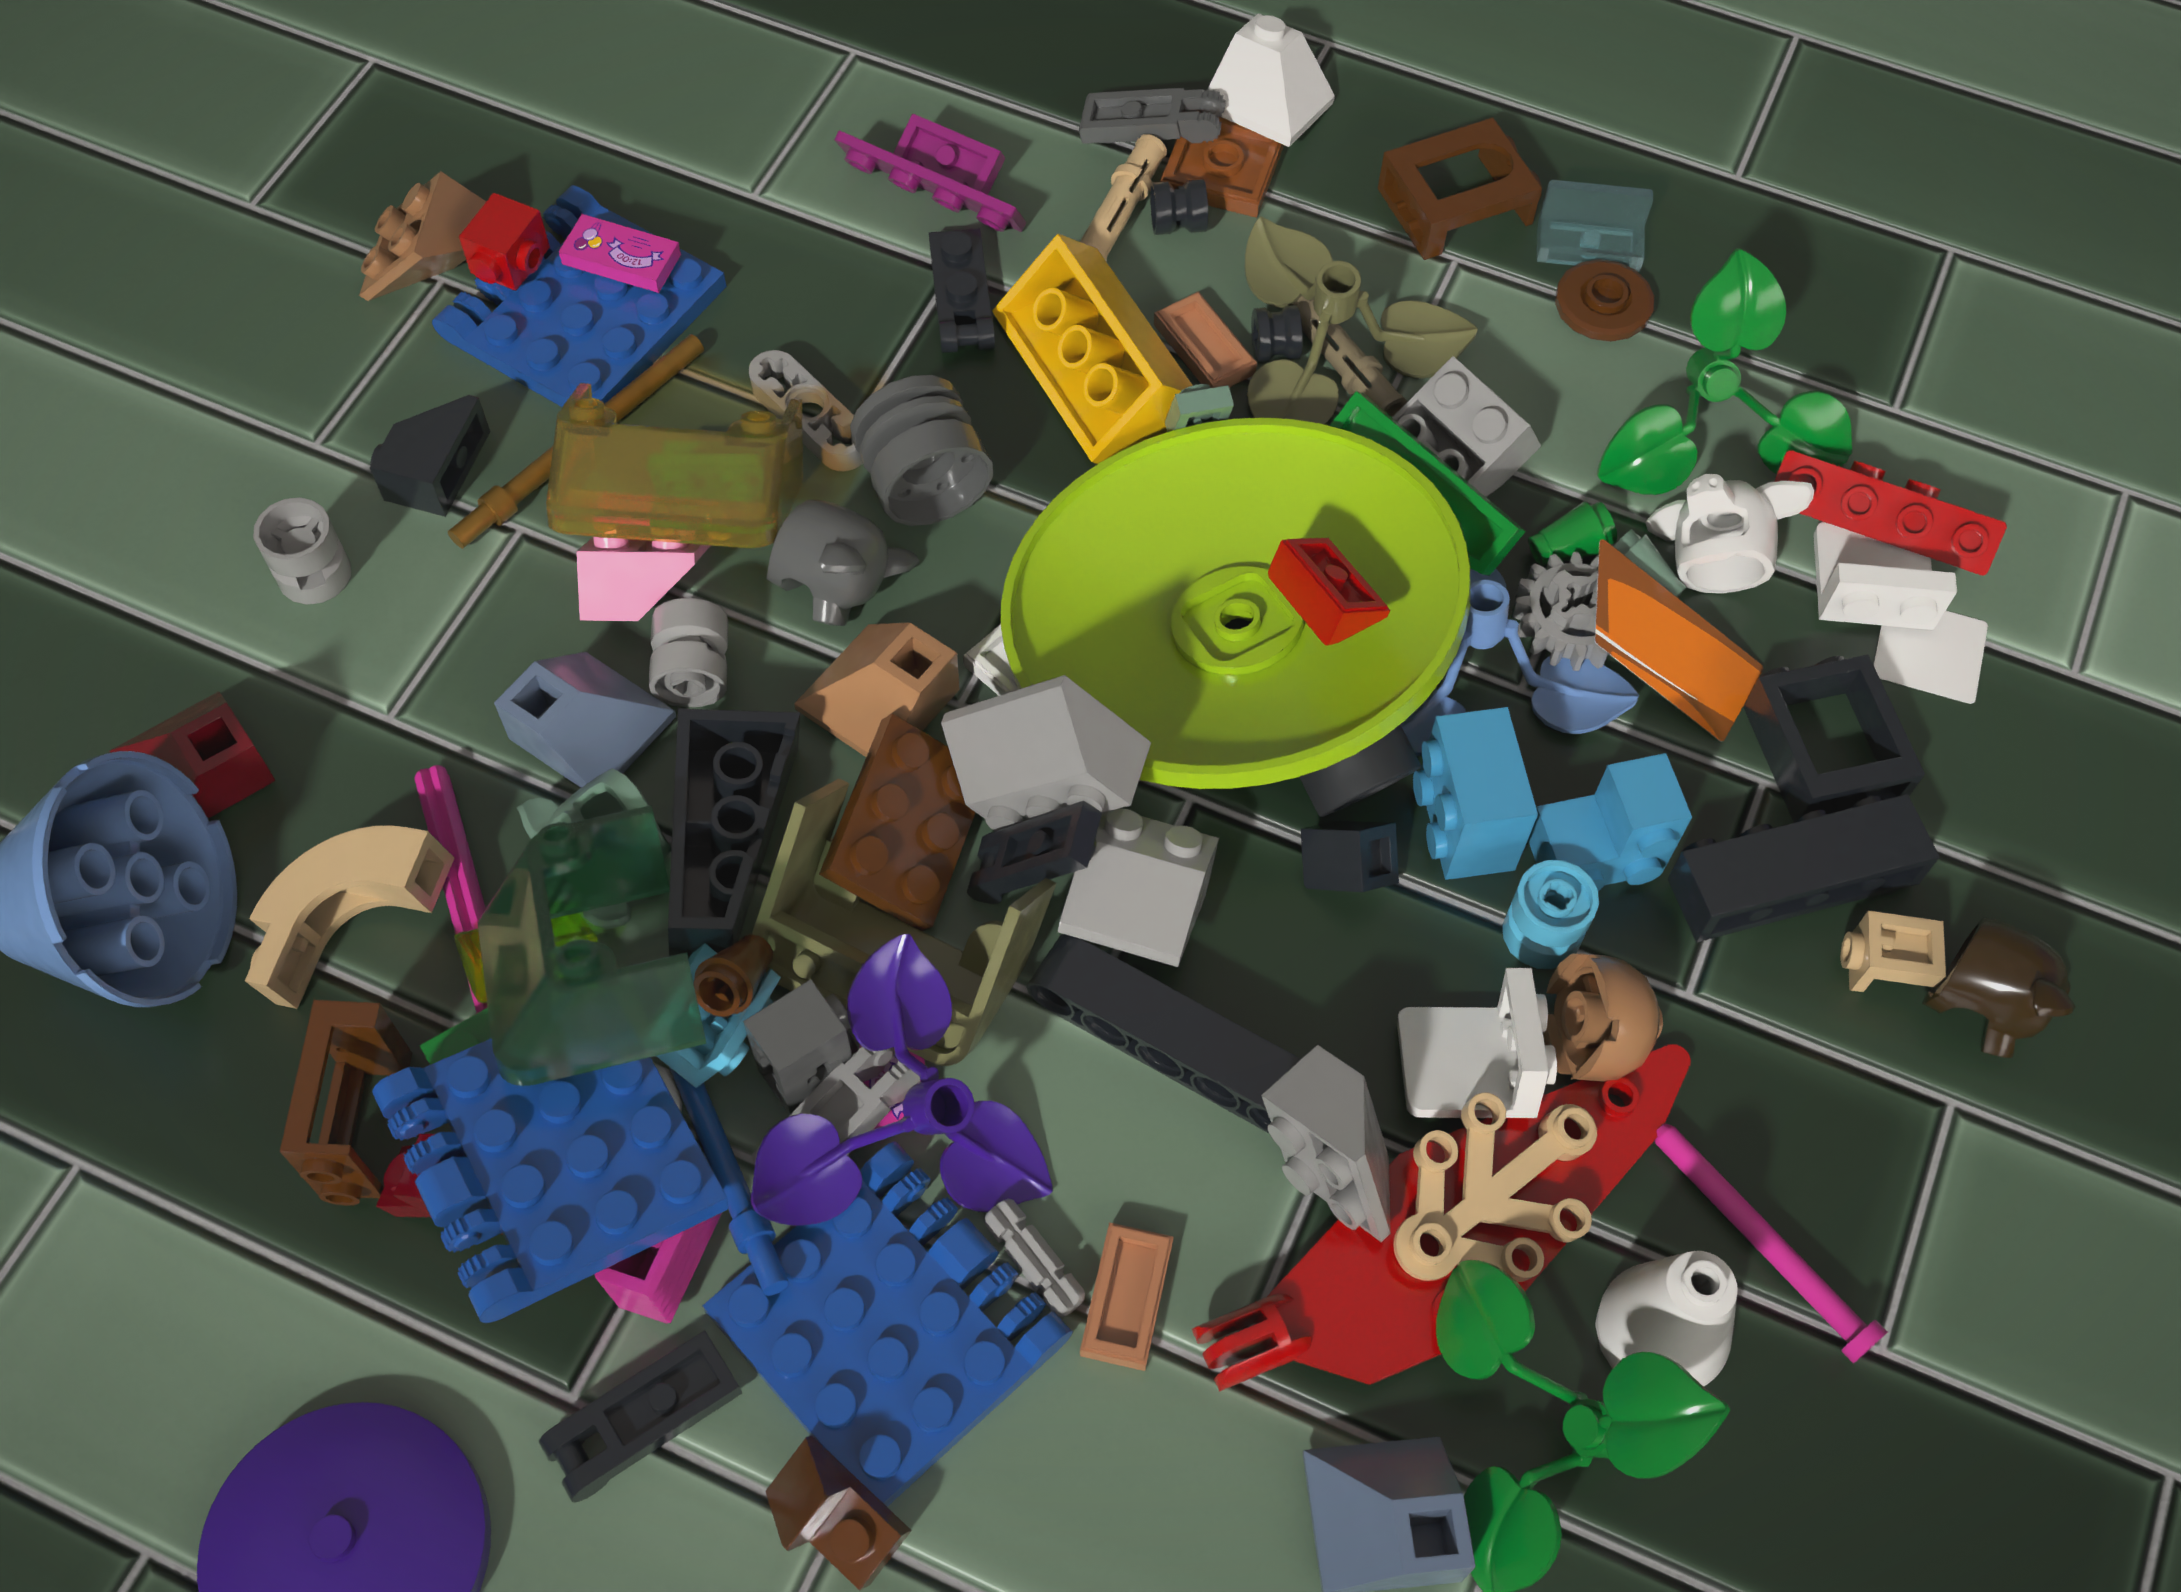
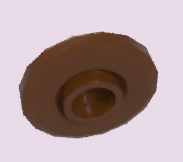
M1597 259L1581 262L1565 272L1557 285L1555 305L1561 319L1573 331L1590 339L1612 342L1629 339L1645 328L1654 311L1655 296L1648 281L1635 269L1620 262Z

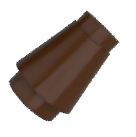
M754 934L746 935L741 940L703 961L696 969L693 983V994L698 1004L708 1013L719 1017L743 1012L751 1004L760 982L773 960V950L770 944L761 936Z

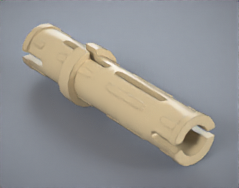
M1143 134L1137 139L1135 147L1126 163L1119 165L1111 177L1112 187L1080 241L1097 248L1105 261H1107L1108 254L1126 226L1138 201L1145 200L1151 190V179L1162 159L1167 155L1166 146L1160 139L1150 134Z

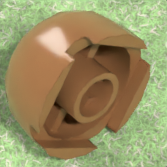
M1570 954L1559 963L1549 981L1546 993L1557 994L1554 1014H1548L1547 1028L1543 1035L1545 1045H1553L1555 1048L1557 1072L1572 1075L1571 1079L1608 1081L1618 1080L1643 1065L1655 1046L1663 1026L1662 1012L1647 977L1622 959L1606 955Z

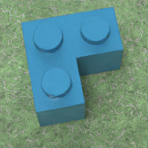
M1666 753L1607 765L1594 795L1537 806L1538 816L1529 835L1528 842L1536 864L1546 860H1564L1577 865L1592 878L1598 891L1604 885L1627 881L1630 885H1640L1656 879L1663 873L1692 819V815Z

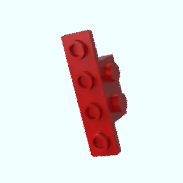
M1792 450L1785 453L1774 482L1811 483L1814 489L1812 501L1799 514L1983 576L1988 573L2007 529L2005 522L1938 500L1941 489L1912 479L1907 480L1904 488L1884 482L1883 479L1886 471L1865 463L1853 461L1849 470Z

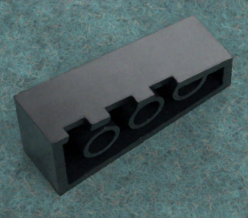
M678 708L668 916L669 960L688 961L691 954L704 943L716 953H719L739 940L798 751L801 713Z

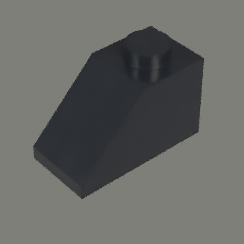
M467 395L393 424L383 444L377 445L374 449L370 461L371 473L384 501L446 517L491 432L479 397Z

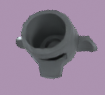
M811 499L798 505L784 520L775 538L770 555L767 580L785 591L805 584L810 588L813 596V621L833 626L847 625L852 607L864 604L874 597L883 578L911 571L919 563V559L910 550L887 547L883 531L872 520L835 503Z

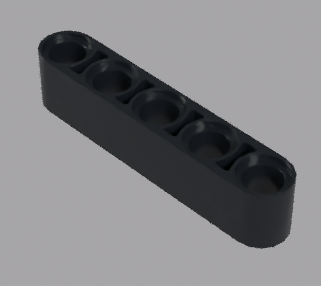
M1066 934L1059 936L1026 986L1031 997L1050 1012L1269 1133L1268 1125L1271 1121L1261 1095L1301 1060L1085 940Z

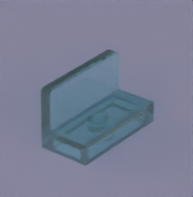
M1551 180L1548 183L1538 220L1537 262L1575 266L1581 262L1602 259L1620 262L1640 272L1645 258V224L1653 203V191L1643 188Z

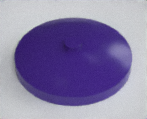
M356 1402L324 1407L293 1419L270 1433L255 1445L229 1474L209 1510L203 1527L197 1560L198 1591L479 1592L487 1570L491 1548V1520L487 1496L477 1471L463 1450L443 1430L422 1416L397 1406L382 1403Z

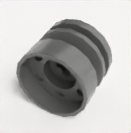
M934 375L910 376L897 380L871 394L856 410L850 425L853 444L861 454L863 466L871 474L872 486L884 512L894 522L909 526L934 524L952 518L967 509L986 492L993 478V462L980 435L971 426V417L963 407V401L959 392L949 380Z

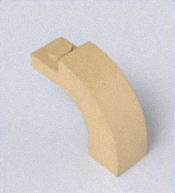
M392 825L371 826L351 830L331 837L314 846L288 865L270 884L256 904L249 919L264 930L266 934L261 945L252 956L250 970L245 982L276 1005L298 1009L325 945L341 925L363 911L381 906H397L432 913L454 857L428 831Z

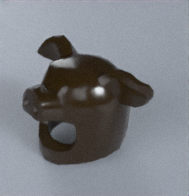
M1985 917L1979 921L1963 943L1946 971V978L1937 988L1929 989L1922 1004L1938 1013L1951 1008H1968L1984 1015L1987 1018L1980 1046L1981 1052L2002 1058H2013L2015 1039L2035 1036L2046 1029L2053 1017L2072 1014L2076 1007L2068 996L2071 987L2068 981V969L2061 955L2053 947L2027 931L2003 921Z

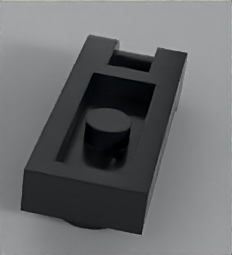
M980 228L929 232L941 352H958V346L978 345L979 350L995 349L994 327Z
M1082 801L984 835L977 855L982 860L980 869L972 873L967 894L979 902L998 904L1002 901L1003 894L1037 884L1044 878L1053 879L1088 868L1089 861L1096 850V834L1102 812Z
M704 1330L549 1429L541 1436L539 1444L548 1461H557L566 1477L562 1480V1486L571 1502H580L601 1490L611 1478L741 1395L742 1391ZM599 1432L607 1448L589 1459L582 1444L588 1437Z

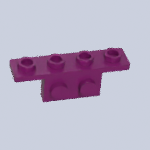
M913 113L893 153L840 130L834 139L846 153L844 160L854 168L867 174H872L874 168L889 174L888 180L911 193H916L918 187L933 193L932 199L951 211L959 213L962 206L978 213L976 218L992 229L1004 232L1008 226L1022 232L1027 223L1016 207L988 195L1006 159L1000 150Z

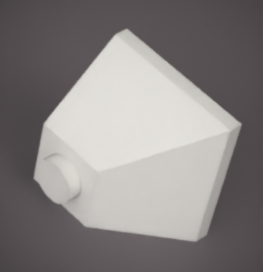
M1259 13L1235 33L1208 87L1209 90H1215V92H1220V95H1224L1223 99L1226 101L1225 110L1222 113L1223 118L1287 147H1290L1333 104L1335 97L1303 33L1286 26L1277 17L1263 16Z

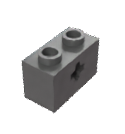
M812 980L807 981L743 1021L758 1071L788 1115L841 1063L845 1064L852 1057V1054L858 1051L848 1031L850 1024L844 1006L833 993L824 998Z

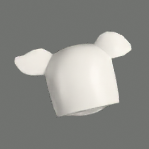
M1704 474L1689 484L1686 500H1677L1655 510L1646 520L1648 532L1667 542L1675 540L1677 572L1680 581L1687 588L1703 593L1742 591L1757 587L1771 578L1775 572L1777 560V520L1796 515L1805 510L1813 499L1814 489L1811 483L1796 481L1769 482L1755 489L1747 482L1741 480L1724 481L1718 474Z

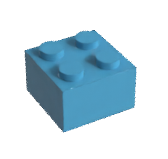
M1508 707L1436 716L1429 741H1423L1421 769L1413 774L1416 802L1419 806L1427 807L1430 823L1427 824L1426 838L1431 858H1440L1445 880L1515 871L1538 812Z

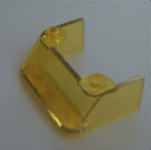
M580 383L557 414L546 500L549 528L555 532L569 535L738 548H759L773 544L803 484L802 399H791L781 419L776 418L775 414L768 411H749L743 413L740 420L733 422L727 432L617 424L616 412L611 408L605 407L603 401L592 398L591 384Z

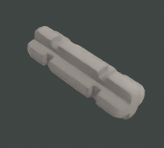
M1008 1198L999 1202L985 1215L987 1229L998 1243L1005 1241V1252L1036 1292L1043 1290V1300L1050 1310L1054 1311L1060 1318L1071 1314L1085 1300L1084 1289L1071 1273L1066 1275L1063 1273L1065 1265L1034 1225H1026V1215L1015 1201Z

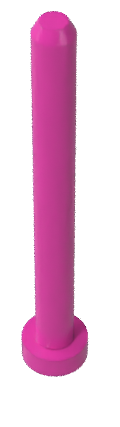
M1665 1123L1656 1130L1658 1137L1655 1139V1144L1848 1343L1841 1352L1853 1364L1888 1333L1876 1319L1867 1325L1674 1126Z

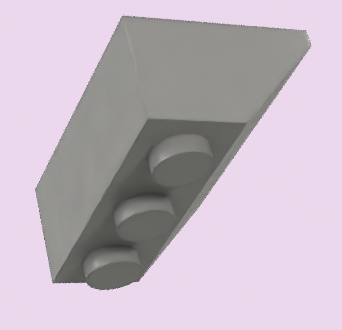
M1065 675L946 712L941 722L965 804L985 818L986 824L994 831L1085 801L1100 812L1131 806L1151 745L1147 738Z

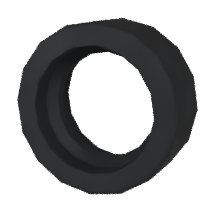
M1399 725L1382 739L1357 754L1299 778L1318 815L1324 817L1348 807L1414 773L1421 768V763L1403 728Z

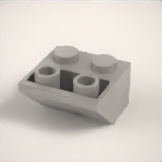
M1317 1045L1261 1095L1271 1121L1268 1125V1131L1280 1147L1284 1157L1283 1173L1298 1191L1307 1196L1314 1192L1328 1203L1331 1211L1345 1226L1352 1230H1356L1360 1226L1382 1242L1391 1234L1389 1156L1366 1080L1362 1074Z

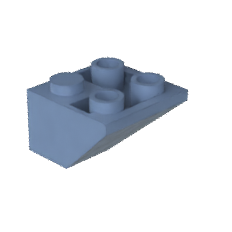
M587 652L534 661L494 702L508 738L580 788L611 768L624 773L676 717L675 710Z
M1440 1437L1303 1450L1302 1455L1322 1592H1369L1459 1583L1474 1570L1475 1561L1463 1492Z

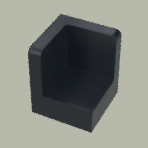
M1333 821L1301 828L1304 886L1307 889L1366 892L1399 883L1396 823Z

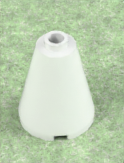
M1691 1251L1639 1264L1619 1274L1607 1287L1595 1322L1600 1350L1612 1369L1623 1358L1633 1353L1653 1352L1667 1356L1679 1363L1701 1385L1705 1386L1710 1383L1723 1369L1731 1350L1738 1291L1736 1278L1732 1270L1722 1259L1714 1254L1704 1251Z

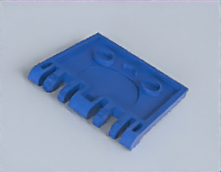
M574 185L570 186L556 200L555 205H551L543 213V218L548 227L565 239H567L581 214L652 234L601 206L589 192ZM546 231L550 248L544 254L539 268L527 276L517 291L497 283L489 284L483 282L477 277L474 280L480 293L498 305L493 312L482 300L475 296L472 297L466 292H461L452 301L454 303L453 306L447 305L432 320V325L437 333L449 343L585 420L647 370L727 287L724 272L680 249V258L662 289L657 293L562 265L559 250L564 242L560 244L550 232Z
M612 986L424 1068L407 1067L383 1078L372 1090L382 1115L389 1119L387 1125L396 1140H409L418 1134H424L447 1123L452 1132H439L432 1135L427 1140L413 1145L404 1154V1161L412 1174H420L416 1178L415 1184L434 1224L438 1227H444L440 1237L446 1250L448 1249L449 1252L453 1251L454 1253L456 1251L461 1252L466 1248L469 1249L472 1245H478L501 1233L506 1240L507 1245H494L482 1251L481 1254H475L474 1257L468 1258L458 1268L459 1272L457 1273L463 1286L471 1288L468 1296L480 1321L483 1323L500 1320L728 1210V1198Z
M896 1141L887 1144L866 1161L860 1170L862 1175L861 1189L856 1199L844 1212L825 1222L797 1225L773 1245L789 1281V1285L785 1290L771 1296L764 1295L754 1269L750 1265L702 1305L706 1314L807 1432L887 1507L1050 1359L1069 1340L1073 1333L1053 1311L1044 1316L1027 1331L1015 1347L1012 1345L1011 1341L1043 1312L1046 1303L1036 1292L1031 1293V1295L1021 1299L1006 1314L997 1327L991 1322L983 1311L1012 1287L1018 1272L1008 1262L1003 1263L985 1277L969 1296L963 1291L995 1261L999 1252L968 1218H964L954 1224L936 1240L927 1252L923 1246L950 1223L951 1219L955 1217L954 1215L957 1213L958 1208L948 1197L940 1201L938 1200V1202L932 1204L917 1218L909 1230L906 1229L896 1217L910 1206L912 1202L923 1195L931 1179L921 1168L908 1174L914 1165V1160ZM887 1191H889L884 1197V1199L881 1201L879 1198L882 1197Z

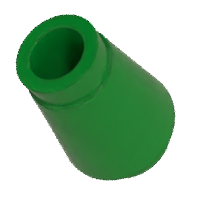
M1583 502L1538 531L1537 534L1528 537V545L1536 564L1545 567L1550 555L1556 554L1562 562L1570 561L1573 552H1579L1581 558L1599 555L1600 540L1604 539L1612 545L1617 542L1618 537L1613 518L1602 502L1592 505Z

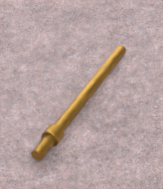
M692 334L687 336L503 487L493 486L477 500L479 505L477 508L448 530L451 540L463 549L494 523L499 526L502 525L518 511L517 504L703 353L704 346L701 341Z

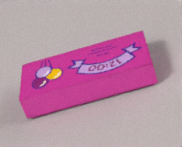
M581 214L560 248L559 255L562 265L659 293L680 258L681 252L679 242Z

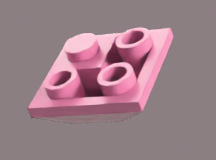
M633 522L605 524V531H599L594 534L587 543L576 551L580 620L639 621L695 565L712 545V532H696V525L691 523L662 525V532L640 531V524Z

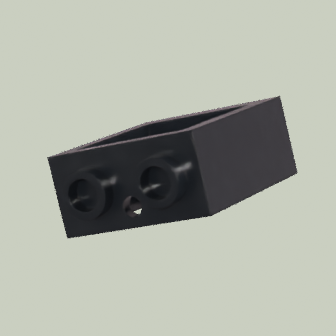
M1868 654L1848 659L1842 656H1832L1818 662L1814 666L1790 670L1788 667L1772 669L1758 678L1743 706L1793 822L1803 815L1816 810H1826L1828 814L1847 810L1855 803L1871 796H1882L1883 800L1906 794L1910 796L1925 775ZM1846 693L1877 762L1817 774L1787 706Z

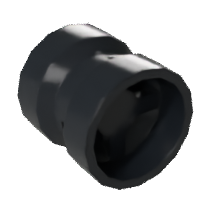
M1204 179L1187 180L1183 186H1177V189H1174L1167 181L1151 182L1150 205L1154 235L1171 234L1176 225H1179V228H1186L1191 233L1207 231L1208 200Z

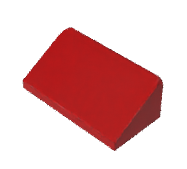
M1329 538L1281 540L1268 569L1269 579L1324 645L1329 646L1339 643L1388 617L1390 613L1388 606Z

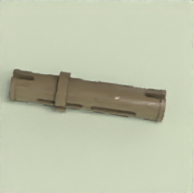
M1301 296L1292 305L1298 306L1302 331L1313 343L1319 324V316L1314 310V299L1309 301ZM1330 324L1327 333L1340 348L1337 350L1325 336L1321 354L1342 377L1341 384L1350 395H1353L1355 391L1364 393L1393 417L1407 403V400L1396 391L1382 374L1383 367L1374 356H1366L1339 324ZM1355 366L1369 380V382L1372 384L1371 387L1355 371Z

